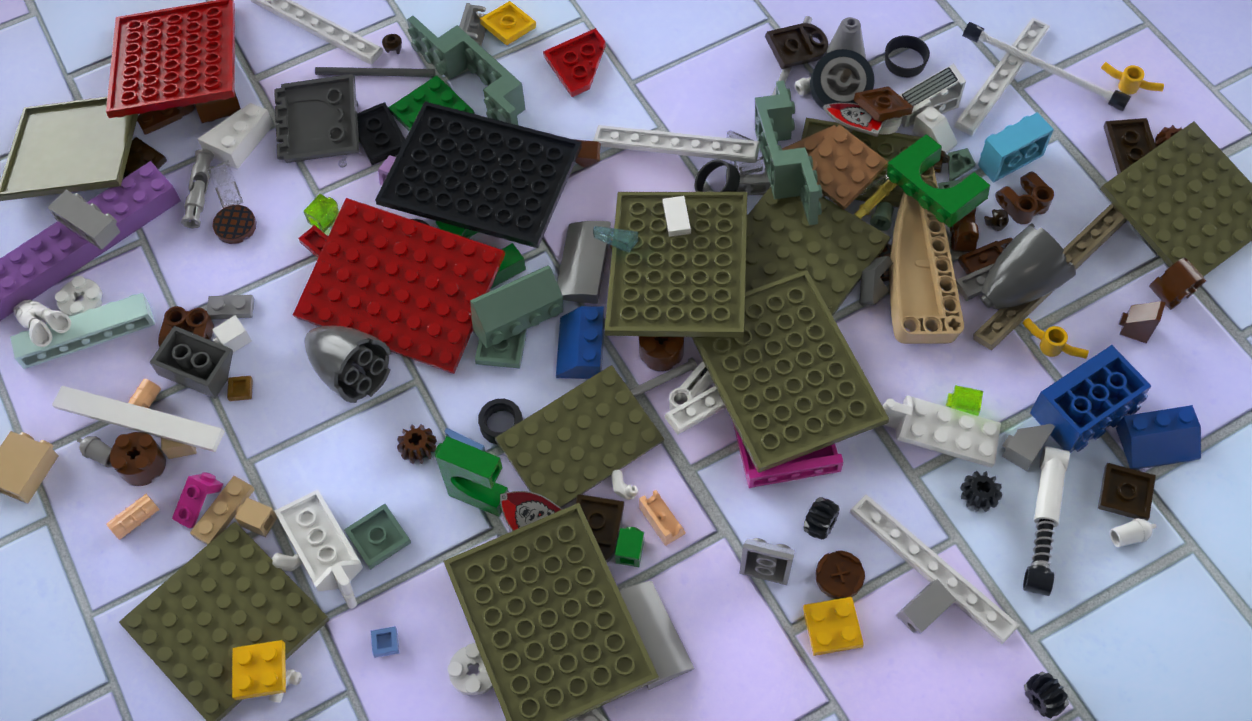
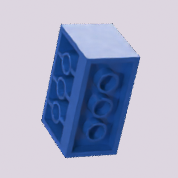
M1111 345L1041 391L1030 414L1040 425L1052 424L1055 426L1050 436L1063 450L1070 451V453L1074 450L1079 452L1088 445L1087 441L1092 438L1095 440L1100 438L1106 432V428L1109 426L1112 428L1116 427L1123 416L1135 414L1141 408L1140 404L1148 398L1147 392L1151 388V384Z

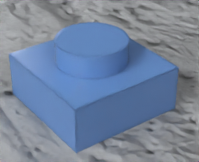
M396 626L371 631L374 658L399 653Z

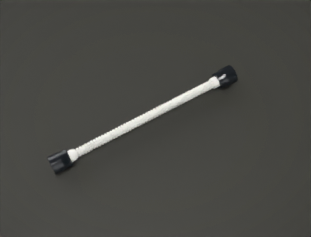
M969 22L962 36L976 43L981 41L991 44L1000 50L1003 49V51L1005 50V52L1017 56V58L1024 59L1026 62L1029 61V63L1041 69L1043 68L1045 71L1048 70V72L1058 77L1060 76L1062 79L1065 78V80L1067 79V81L1077 84L1079 87H1084L1086 90L1089 89L1094 94L1101 95V97L1109 101L1108 105L1118 110L1124 111L1131 96L1118 90L1113 92L1111 90L1106 91L1104 88L1101 89V87L1093 83L1091 84L1087 80L1084 81V79L1074 74L1072 75L1070 72L1067 73V71L1057 66L1055 67L1053 64L1050 65V63L1048 64L1046 61L1038 59L1033 55L1031 56L1027 52L1024 53V51L1014 46L1012 47L1010 44H1005V42L989 36L988 33L984 32L985 28L975 23Z

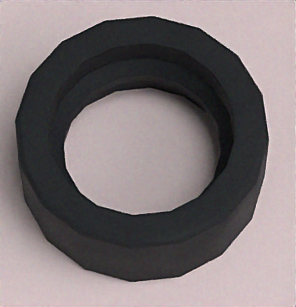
M505 398L487 402L481 408L478 415V424L483 437L488 442L496 445L498 444L495 441V437L503 432H494L489 429L487 420L492 414L500 411L509 412L514 417V425L523 420L519 406Z

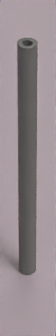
M315 67V75L353 74L354 76L435 77L436 74L435 69Z

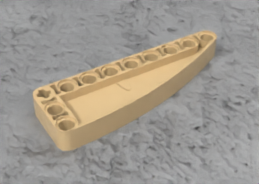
M932 166L921 175V178L929 186L938 188L935 170ZM903 192L894 225L890 254L893 264L890 266L889 290L894 336L898 342L903 344H949L954 342L963 331L964 320L946 227L929 210L922 208L919 202L912 196H908Z

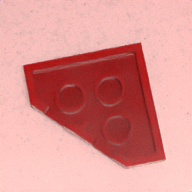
M595 28L543 51L544 58L571 97L590 90L606 43Z

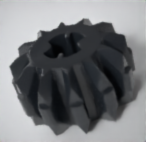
M976 471L972 476L967 475L965 477V482L961 484L960 489L963 491L961 499L968 500L966 507L975 506V512L979 511L980 507L985 512L989 511L990 507H997L998 500L1002 498V492H1000L1002 484L995 483L996 476L989 478L987 471L982 476Z
M817 498L806 515L803 523L804 531L820 540L827 538L837 521L840 510L839 505L830 499Z
M1043 671L1038 674L1036 673L1024 684L1025 696L1029 699V703L1043 717L1046 716L1051 719L1054 716H1058L1069 705L1068 694L1064 692V687L1050 673Z

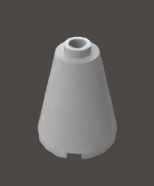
M853 17L844 18L838 26L825 54L834 50L847 49L855 51L866 58L860 21Z

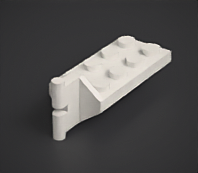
M909 395L904 398L902 404L895 402L892 398H888L882 407L889 417V422L884 426L895 429L896 440L990 468L995 465L1001 427L1000 422Z
M317 489L274 510L276 517L317 591L339 589L347 606L351 609L355 608L357 601L350 582L363 567L320 491Z

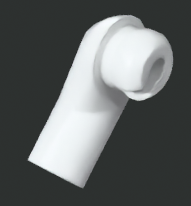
M621 470L612 471L611 478L614 493L626 500L634 499L638 493L637 487L624 483Z
M276 553L272 557V564L284 571L292 572L302 565L297 554L288 556Z

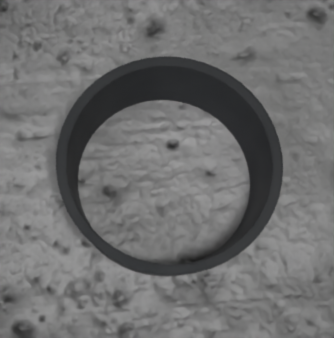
M910 35L897 36L891 39L885 48L886 67L890 72L899 77L908 78L920 74L930 57L927 44L921 39ZM898 48H910L922 56L923 64L915 68H903L895 65L888 55Z
M723 160L709 161L699 170L696 176L695 191L703 192V186L709 174L720 166H726L728 178L720 192H737L740 184L738 169Z

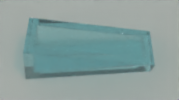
M594 226L593 228L594 238L628 253L639 241L638 232L599 226Z

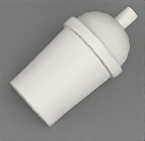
M1136 518L1129 523L1110 529V538L1116 547L1138 542L1143 543L1152 536L1153 529L1157 528V525L1155 523L1150 524L1147 520Z

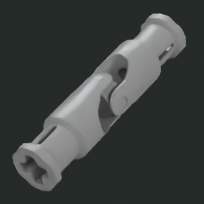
M207 149L195 151L196 162L192 166L188 185L190 194L185 199V215L182 217L181 223L183 226L191 229L199 228L201 225L199 219L205 205V194L207 193L211 174L210 163L214 159V154Z

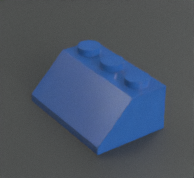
M581 306L560 317L556 378L590 379L602 371L605 324L604 307Z
M1193 405L1123 416L1116 427L1130 469L1150 468L1199 460L1201 458V425Z

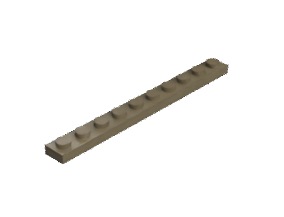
M1113 203L1064 248L1063 253L1066 256V262L1068 264L1071 262L1075 270L1128 221ZM1052 292L1019 306L999 309L973 334V340L992 351Z

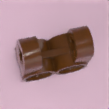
M1033 171L1020 178V184L1027 194L1018 196L1008 186L995 193L998 204L1018 224H1028L1035 215L1046 213L1054 198L1053 189Z
M976 208L949 228L950 234H952V251L970 252L976 249L979 239L978 225L975 223Z
M179 306L171 307L164 314L158 345L159 347L174 326L211 340L212 329L214 328L213 321L203 308L185 311L184 308Z

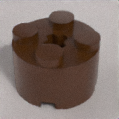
M1182 258L1165 270L1161 277L1158 276L1149 287L1172 310L1185 297L1189 298L1197 292L1198 288L1206 282V279L1189 260Z
M639 336V356L650 369L668 371L683 359L684 337Z
M144 432L119 435L110 452L112 467L122 479L133 486H145L152 483L155 477L163 473L166 466V457L153 437Z

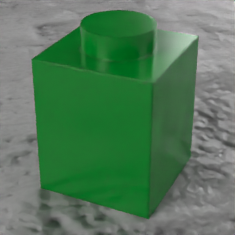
M636 527L620 528L615 551L616 564L640 567L645 541L644 531Z

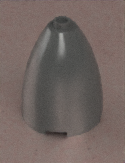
M1031 223L1006 246L996 259L981 290L982 297L980 299L988 309L991 307L993 309L1010 308L1034 301L1061 287L1076 275L1074 265L1071 262L1069 264L1066 262L1067 259L1063 253L1064 249L1042 227L1037 230L1034 228V224Z
M344 326L313 328L305 336V350L313 369L320 379L345 401L357 403V400L367 395L372 397L387 380L391 370L388 368L391 351L384 342L374 336ZM353 362L363 368L365 375L352 366Z

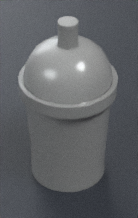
M87 436L84 439H77V442L80 443L79 450L82 456L90 458L106 467L112 466L110 462L112 448L102 442L97 436Z

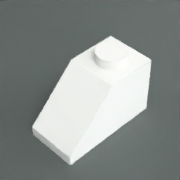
M930 105L916 116L912 130L915 135L923 137L927 134L942 146V151H945L946 154L957 146L958 142L947 118Z

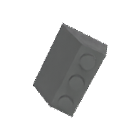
M174 326L149 363L159 376L216 399L228 381L233 350Z

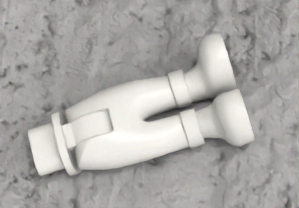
M23 300L13 308L18 322L24 328L29 329L31 341L40 347L47 346L52 341L51 331L44 322L58 333H65L71 327V320L64 312L51 310L37 301Z

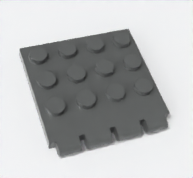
M353 74L281 84V88L274 89L276 104L275 122L278 123L276 125V141L279 142L276 145L277 159L291 163L360 153L356 84Z

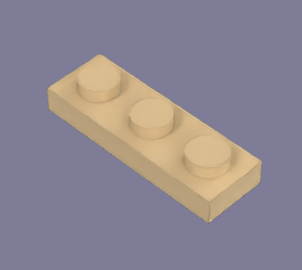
M233 476L191 530L190 534L208 545L226 529L235 517L238 507L254 492V487Z

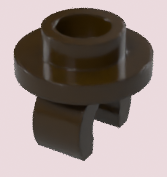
M388 34L382 39V46L387 53L396 50V53L400 54L402 39L397 34Z
M941 151L940 161L933 165L935 173H941L942 164L948 163L950 160L945 151Z
M993 209V217H984L985 224L991 226L996 231L1004 229L1009 222L1007 211L1002 209Z

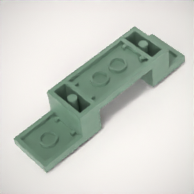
M414 15L407 19L408 33L412 39L411 46L417 53L420 52L427 63H432L438 73L445 75L449 80L468 68L472 74H476L481 82L487 86L483 89L487 117L518 125L517 115L526 110L522 83L458 25L437 37Z
M784 80L776 81V95L755 97V134L757 141H760V151L774 199L800 196L808 224L815 225L818 224V215L822 213L819 198H822L821 185H817V172L812 170V156H808L805 147L782 150L781 145H777L778 141L791 140L792 131L795 130L794 118H792V114H795V103L791 101L790 88H786Z

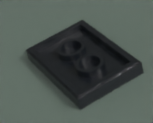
M383 102L357 113L359 142L371 165L386 160L389 155H398L405 138L386 103Z

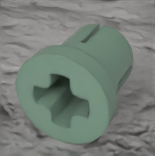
M888 202L878 203L875 213L871 216L870 224L880 231L890 229L892 225L891 217L894 211L892 205Z

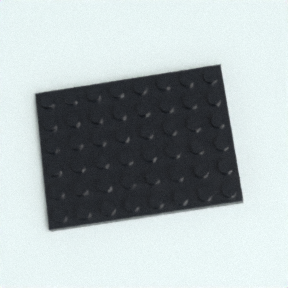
M424 102L375 201L377 205L539 248L580 153L582 142Z

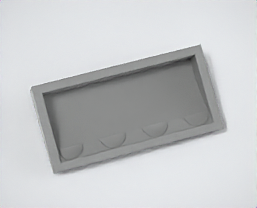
M581 221L569 224L557 280L563 300L598 304L611 236V222Z
M647 581L619 590L659 676L658 681L647 685L648 690L694 670L695 668L653 582Z

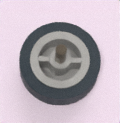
M847 49L831 51L818 61L810 78L812 97L823 110L824 105L832 103L857 104L854 101L855 93L874 88V72L870 63L855 51Z

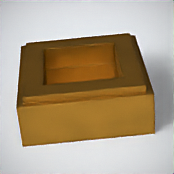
M251 375L228 378L227 398L229 401L252 399L253 379Z

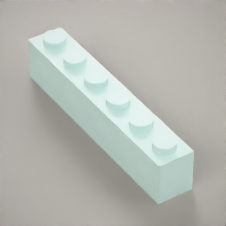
M143 293L115 302H109L94 309H88L73 316H68L71 320V327L65 333H58L46 324L52 334V341L47 346L40 347L35 345L30 339L29 330L10 336L15 360L23 369L153 326L155 322L148 300Z

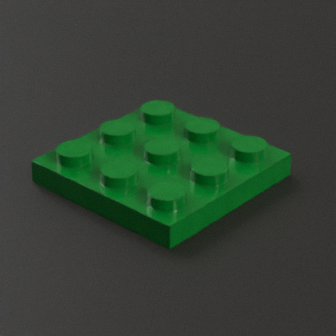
M437 75L388 107L391 114L408 131H410L424 102L475 114L474 110Z

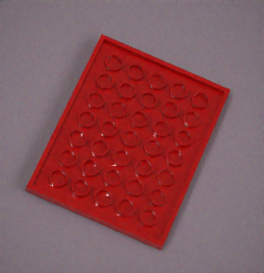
M214 0L115 18L106 105L108 118H121L126 115L144 114L150 111L166 110L167 108L179 106L185 107L191 104L207 103L220 99L226 100L235 97L234 0Z
M346 198L294 310L293 316L320 327L344 326L360 330L384 342L393 353L455 374L473 331L470 300L490 291L506 253L504 250Z

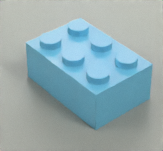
M1038 112L1031 116H1025L1020 122L1008 125L1003 131L991 134L986 138L978 166L994 183L1042 157L1054 129Z

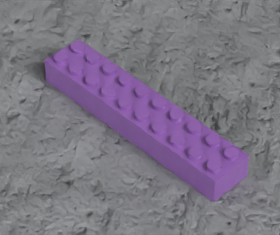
M150 161L123 178L121 186L108 188L86 202L89 205L91 203L95 204L103 214L109 213L117 221L116 226L120 233L103 250L57 221L0 258V321L14 312L13 308L23 300H33L181 202L173 185Z

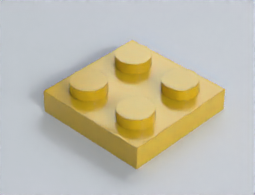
M511 1L480 18V24L506 46L536 28V21Z
M852 597L803 605V613L813 656L863 648L864 642Z
M283 640L233 648V699L241 700L286 693L285 642Z

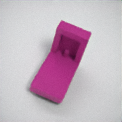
M207 472L188 476L172 519L189 529L194 528L207 494L220 492L223 483L216 480V476Z

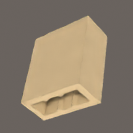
M10 431L0 446V493L28 504L59 457L53 450L54 446L45 440L35 441L27 433L21 432L17 434Z

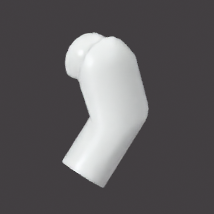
M288 669L286 671V687L290 684H300L302 674L296 672L295 669ZM284 693L270 695L269 700L281 703Z

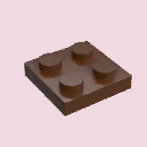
M889 86L858 92L854 96V101L877 121L900 118L912 114L913 106Z

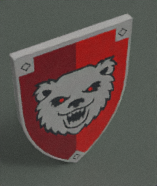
M832 103L823 106L825 112L833 120L845 126V129L849 132L857 130L877 137L886 120H875L858 104Z
M512 491L500 494L503 516L512 531L563 510L551 500L537 493Z

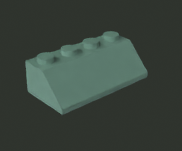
M549 265L470 300L473 332L486 348L499 344L507 338L520 334L524 329L527 330L537 326L541 322L563 313V295Z

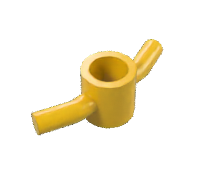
M1107 62L1101 66V69L1111 77L1120 80L1118 88L1125 94H1134L1139 88L1163 92L1164 83L1143 80L1145 73L1139 66L1130 65L1123 72L1118 71Z
M1030 318L1022 322L1035 337L1041 340L1040 350L1046 356L1055 357L1064 352L1071 356L1087 359L1089 350L1068 345L1066 343L1068 334L1063 328L1052 326L1045 332Z

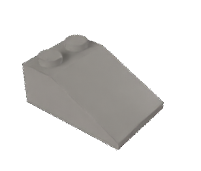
M747 538L743 544L739 574L787 585L795 550L785 544L773 545L760 538Z

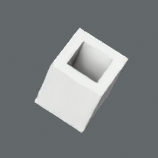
M236 315L212 329L216 336L213 341L231 348L233 353L252 342L247 330Z

